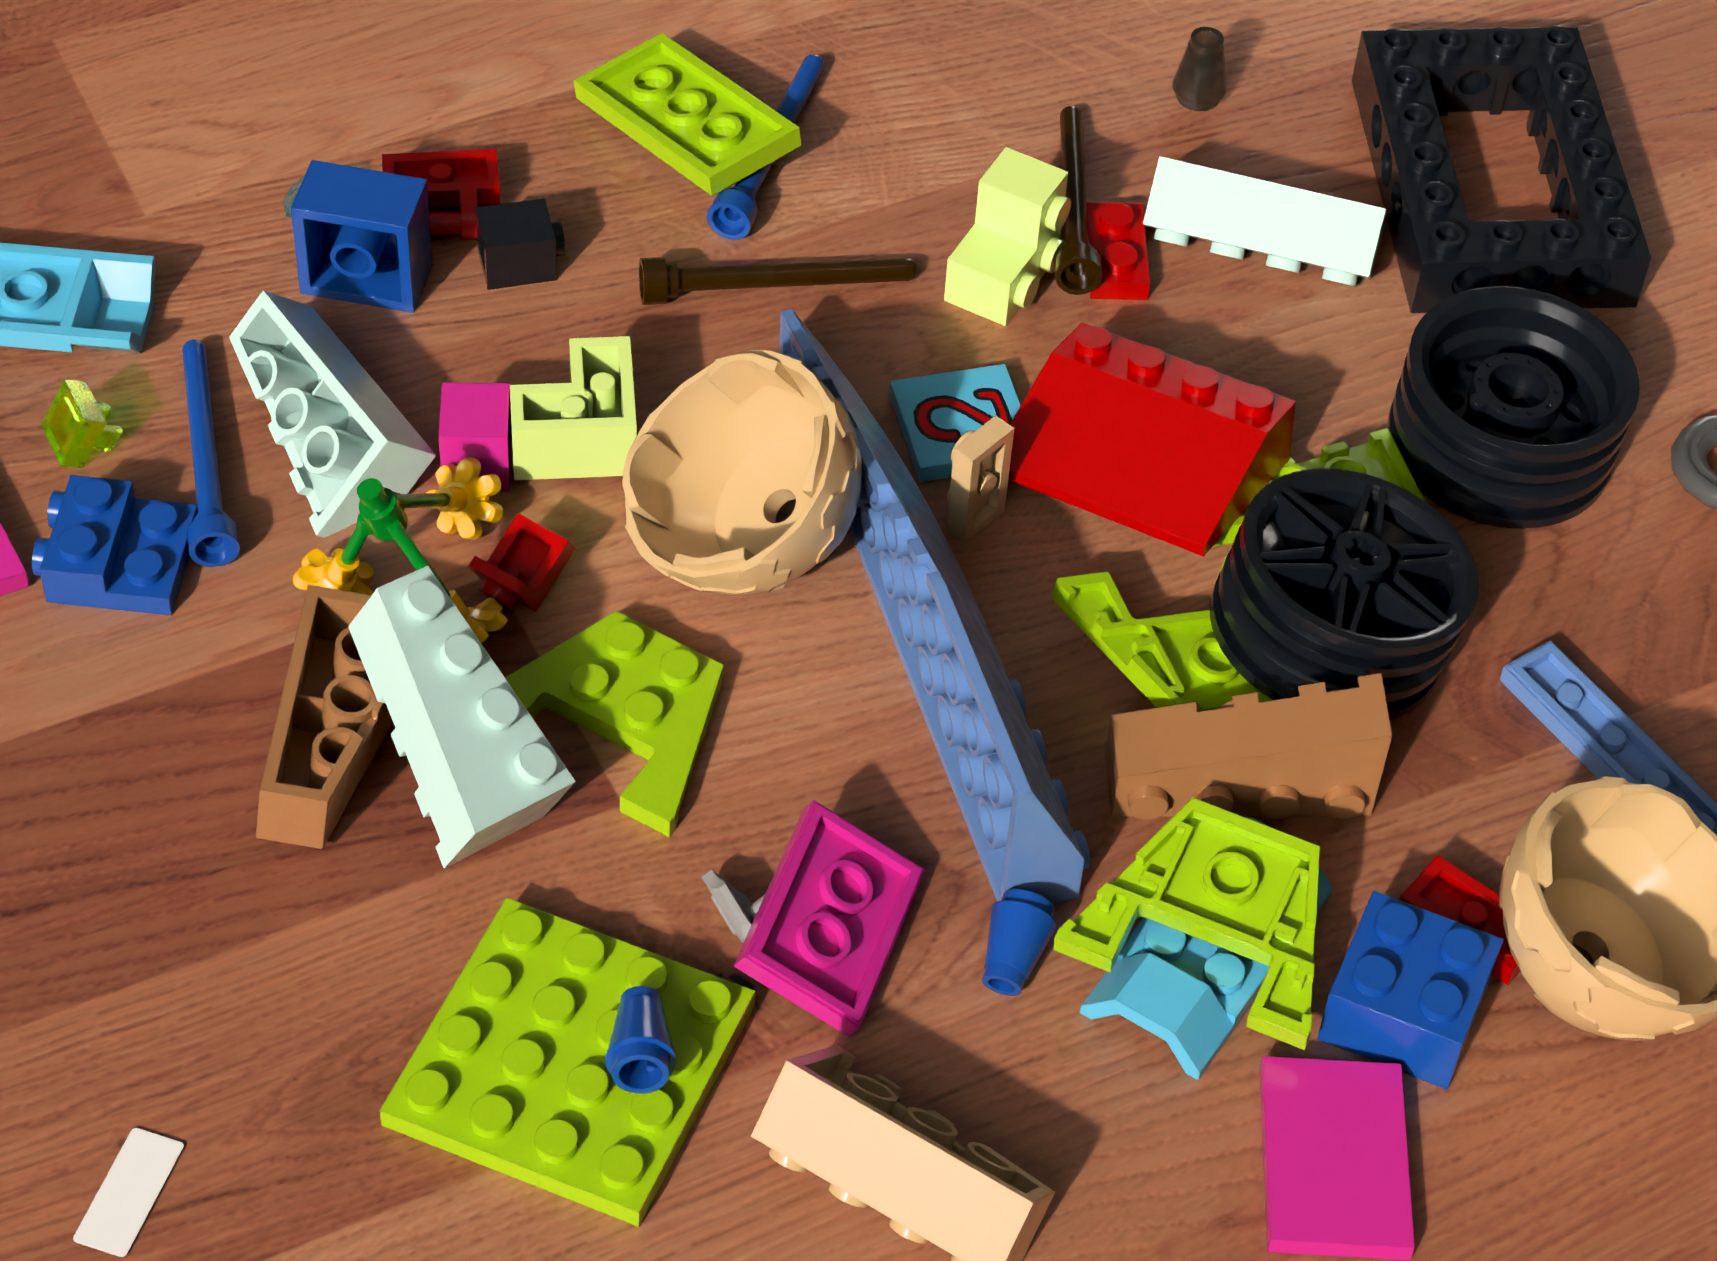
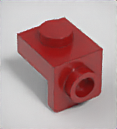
M517 513L488 561L486 562L474 555L468 567L483 581L478 590L488 598H494L501 606L510 610L517 601L536 612L576 548L569 540Z

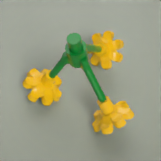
M468 457L460 460L457 467L452 463L441 466L436 472L437 482L440 487L422 494H400L383 487L381 482L374 478L362 481L357 487V495L360 499V513L357 518L356 528L345 549L336 548L329 557L317 548L308 552L301 561L302 567L293 575V584L301 590H307L308 585L372 595L373 592L366 585L372 582L374 571L368 563L360 562L358 554L368 535L373 534L375 538L382 541L394 540L416 570L429 566L482 643L489 636L486 631H497L507 623L508 619L501 613L503 607L494 598H487L477 606L467 607L455 590L448 591L407 533L408 517L404 509L427 507L438 509L440 514L437 526L442 532L453 535L458 531L462 538L468 540L478 539L482 535L480 520L497 523L502 517V506L497 502L489 500L490 496L497 494L501 489L499 477L496 474L478 477L481 471V464L477 459Z

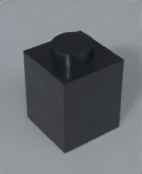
M545 198L475 208L477 248L488 290L557 280L556 256H563L566 252L564 232L560 220L551 222Z

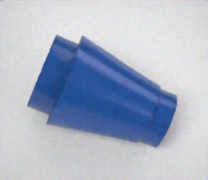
M1010 889L1004 892L1001 901L992 905L984 965L985 972L982 978L983 984L990 990L1007 996H1016L1021 993L1024 983H1026L1057 928L1056 922L1053 919L1054 905L1045 897L1028 890Z
M635 986L627 989L621 995L620 1006L605 1057V1065L612 1075L613 1081L621 1089L631 1093H650L660 1089L667 1083L669 1075L675 1069L677 1060L662 1005V996L651 987Z

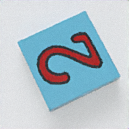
M1005 364L890 381L889 397L919 482L950 478L953 462L951 460V453L959 438L967 431H976L995 415L1010 425L1021 406Z

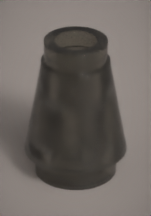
M1199 27L1191 33L1190 40L1172 82L1178 102L1185 108L1193 111L1213 109L1227 92L1224 36L1215 28Z

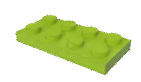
M663 33L654 36L573 80L576 98L711 196L729 188L734 183L802 146L800 128Z

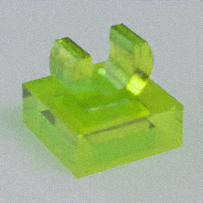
M64 379L41 424L60 465L64 467L83 468L93 448L100 451L113 450L123 432L121 426L106 425L112 409L108 404L96 402L85 381Z

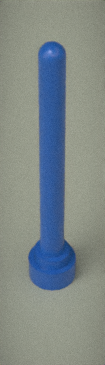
M810 54L804 58L776 110L793 123L797 120L824 69V61L819 55ZM773 163L741 179L734 187L722 190L716 195L707 212V221L718 235L732 240L742 239L747 236L758 216L755 196Z
M189 340L182 348L198 514L187 529L188 549L191 559L197 564L206 567H217L229 564L236 559L240 552L239 534L236 523L223 512L206 347L199 340Z

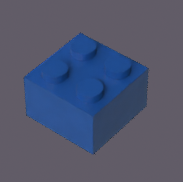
M311 160L291 206L300 294L414 313L433 265L427 179Z
M1373 890L1330 990L1317 1040L1374 1062L1401 1064L1403 1073L1448 1090L1488 988L1504 939Z

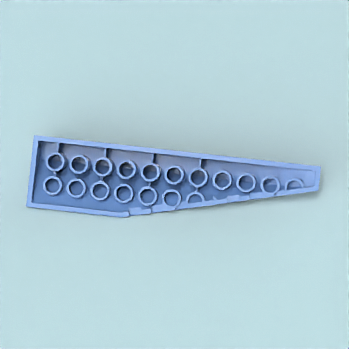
M793 309L781 311L779 353L802 361V365L810 370L829 389L834 398L841 401L856 431L862 461V479L859 503L849 530L997 902L1001 901L1004 892L1010 889H1023L1037 893L1048 899L1052 904L1078 899L1083 870H1087L1090 867L1088 845L1083 833L1080 830L1073 831L1067 818L1068 802L1062 782L1058 778L1053 780L1050 778L1045 766L1047 755L1044 740L1039 729L1029 728L1025 718V698L1019 681L1017 679L1009 680L961 567L931 509L888 437L854 387Z

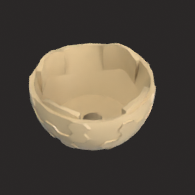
M750 350L715 359L714 363L683 382L655 411L649 414L628 451L622 481L626 506L625 528L641 557L667 577L701 592L724 596H754L783 589L787 583L802 576L816 564L825 560L841 544L852 525L861 493L862 461L856 431L849 414L841 401L836 400L829 389L810 370L803 366L800 360L771 350ZM796 499L792 514L786 520L776 523V515L781 506L790 500Z
M1604 776L1594 781L1568 785L1556 793L1552 791L1534 809L1517 833L1511 854L1507 856L1502 871L1499 889V907L1503 909V925L1509 948L1522 976L1535 993L1533 996L1550 1012L1572 1026L1599 1036L1619 1040H1654L1656 1036L1672 1032L1675 1035L1691 1032L1717 1019V835L1697 817L1684 799L1651 784H1633L1624 778ZM1573 945L1585 949L1591 955L1594 963L1591 964Z

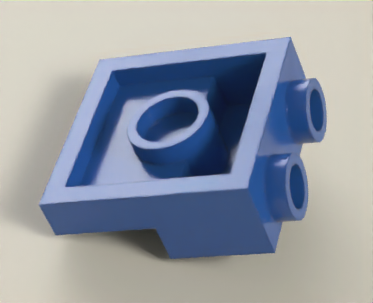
M70 475L66 490H54L50 496L48 524L50 528H53L50 538H37L33 548L32 571L34 575L41 576L46 602L172 616L189 559L187 529L198 514L197 504L135 498L133 481Z

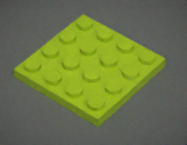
M506 897L379 1110L381 1126L640 1227L755 1007L756 991ZM635 986L651 987L662 996V1005L677 1060L675 1069L669 1075V1079L663 1087L656 1091L642 1094L631 1093L618 1087L605 1065V1057L620 1006L621 995L627 989Z

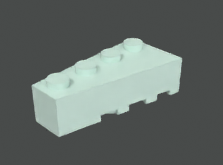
M429 566L380 586L374 591L348 628L377 701L387 705L395 726L391 737L399 757L407 756L419 786L414 795L423 817L431 816L440 839L435 848L445 869L543 818L576 781Z

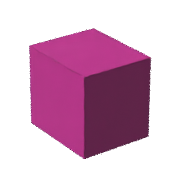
M442 383L438 436L440 467L448 463H452L457 467L460 460L468 457L475 458L481 464V471L478 477L489 474H496L501 481L499 492H510L512 459L510 383Z

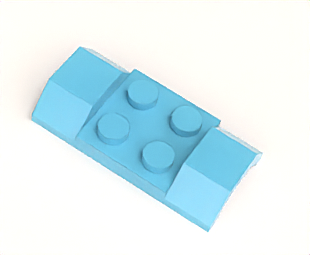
M0 243V346L72 352L75 345L81 348L141 353L154 309L155 257Z
M1249 817V818H1248V819H1250V820H1253V821H1256V822H1258V823L1263 824L1262 822H1260V821H1258V820H1256V819H1254V818H1252V817ZM1320 865L1317 914L1330 898L1333 890ZM1143 917L1127 938L1111 973L1106 972L1081 1005L1080 1014L1091 1020L1117 1014L1165 1040L1185 1073L1199 1080L1253 1005L1269 967Z

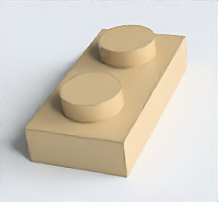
M996 415L976 431L970 430L964 433L956 442L951 453V460L953 462L950 489L947 494L946 532L963 544L1005 512L1014 428Z

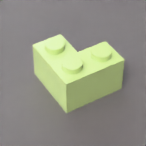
M1008 147L1004 148L979 180L975 224L947 260L944 301L1003 326L1009 323L1020 307L1026 309L1030 306L1037 293L1041 278L1046 272H1055L1056 255L1066 245V242L1060 239L1061 228L1068 217L1071 207V199L1065 197L1068 179L1067 171Z
M630 336L569 338L570 383L510 385L514 480L623 476L628 451L637 437Z

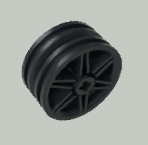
M1496 286L1471 289L1457 293L1437 303L1428 310L1417 324L1389 411L1387 428L1417 487L1436 504L1459 516L1491 526L1521 529L1550 526L1569 520L1587 510L1604 491L1637 406L1640 390L1639 377L1632 356L1619 337L1600 319L1576 304L1545 292L1526 288Z
M1334 468L1306 469L1283 475L1271 481L1251 501L1211 593L1209 604L1211 626L1222 652L1233 667L1251 685L1272 700L1298 697V686L1325 682L1326 692L1359 687V676L1382 673L1389 719L1394 720L1414 710L1430 694L1450 656L1451 650L1455 646L1475 607L1479 587L1478 574L1471 553L1455 528L1433 507L1411 492L1391 482L1360 472Z

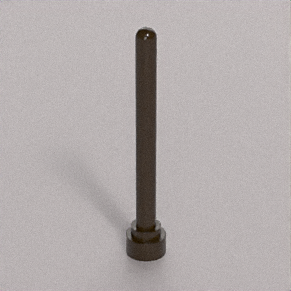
M1067 106L1060 113L1062 170L1068 172L1065 197L1071 199V207L1065 221L1066 245L1058 252L1055 258V279L1057 285L1063 291L1074 295L1089 293L1099 286L1102 280V265L1100 254L1089 244L1082 114L1077 107Z
M664 257L640 258L639 288L642 305L667 304L668 298H678L679 292L910 281L916 277L918 266L910 258L677 268L676 262L666 263Z

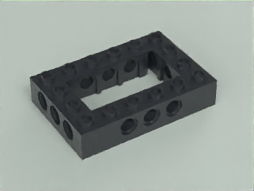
M1578 27L1388 29L1361 32L1352 76V85L1381 199L1388 213L1387 222L1411 313H1427L1437 303L1460 292L1496 286L1519 287L1545 292L1572 302L1583 309L1630 308L1637 306L1651 261V255ZM1530 110L1526 123L1528 136H1534L1540 154L1539 173L1546 174L1552 194L1549 204L1551 213H1557L1559 219L1469 221L1440 116H1447L1448 112L1489 111L1490 115H1501V111Z

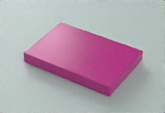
M813 800L803 809L734 963V967L848 1037L860 1028L925 869Z
M1262 1056L1259 1075L1267 1252L1411 1260L1415 1245L1401 1064Z

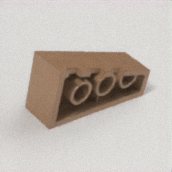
M314 585L307 586L259 791L256 838L323 849L393 724L386 703L378 702L348 628L371 595Z
M1382 673L1359 676V687L1326 692L1325 682L1298 686L1299 696L1260 702L1258 692L1232 696L1233 700L1214 710L1202 711L1197 702L1111 715L1105 751L1111 817H1135L1143 820L1156 819L1158 817H1174L1192 798L1243 817L1265 816L1271 819H1284L1290 816H1331L1338 819H1347L1355 816H1371L1392 739Z

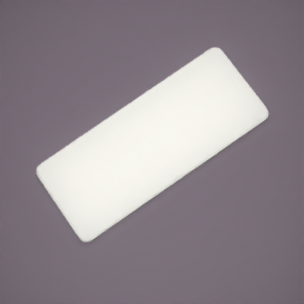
M132 1129L73 1237L74 1242L118 1257H125L183 1150L184 1144L143 1129Z

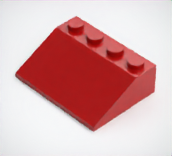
M1081 322L1051 352L1010 423L1014 428L1008 480L1204 557L1250 505L1255 495L1274 478L1290 459L1296 401L1275 394L1265 387L1248 384L1218 373L1210 367L1199 366L1164 353L1156 347L1145 346L1112 334L1104 328Z

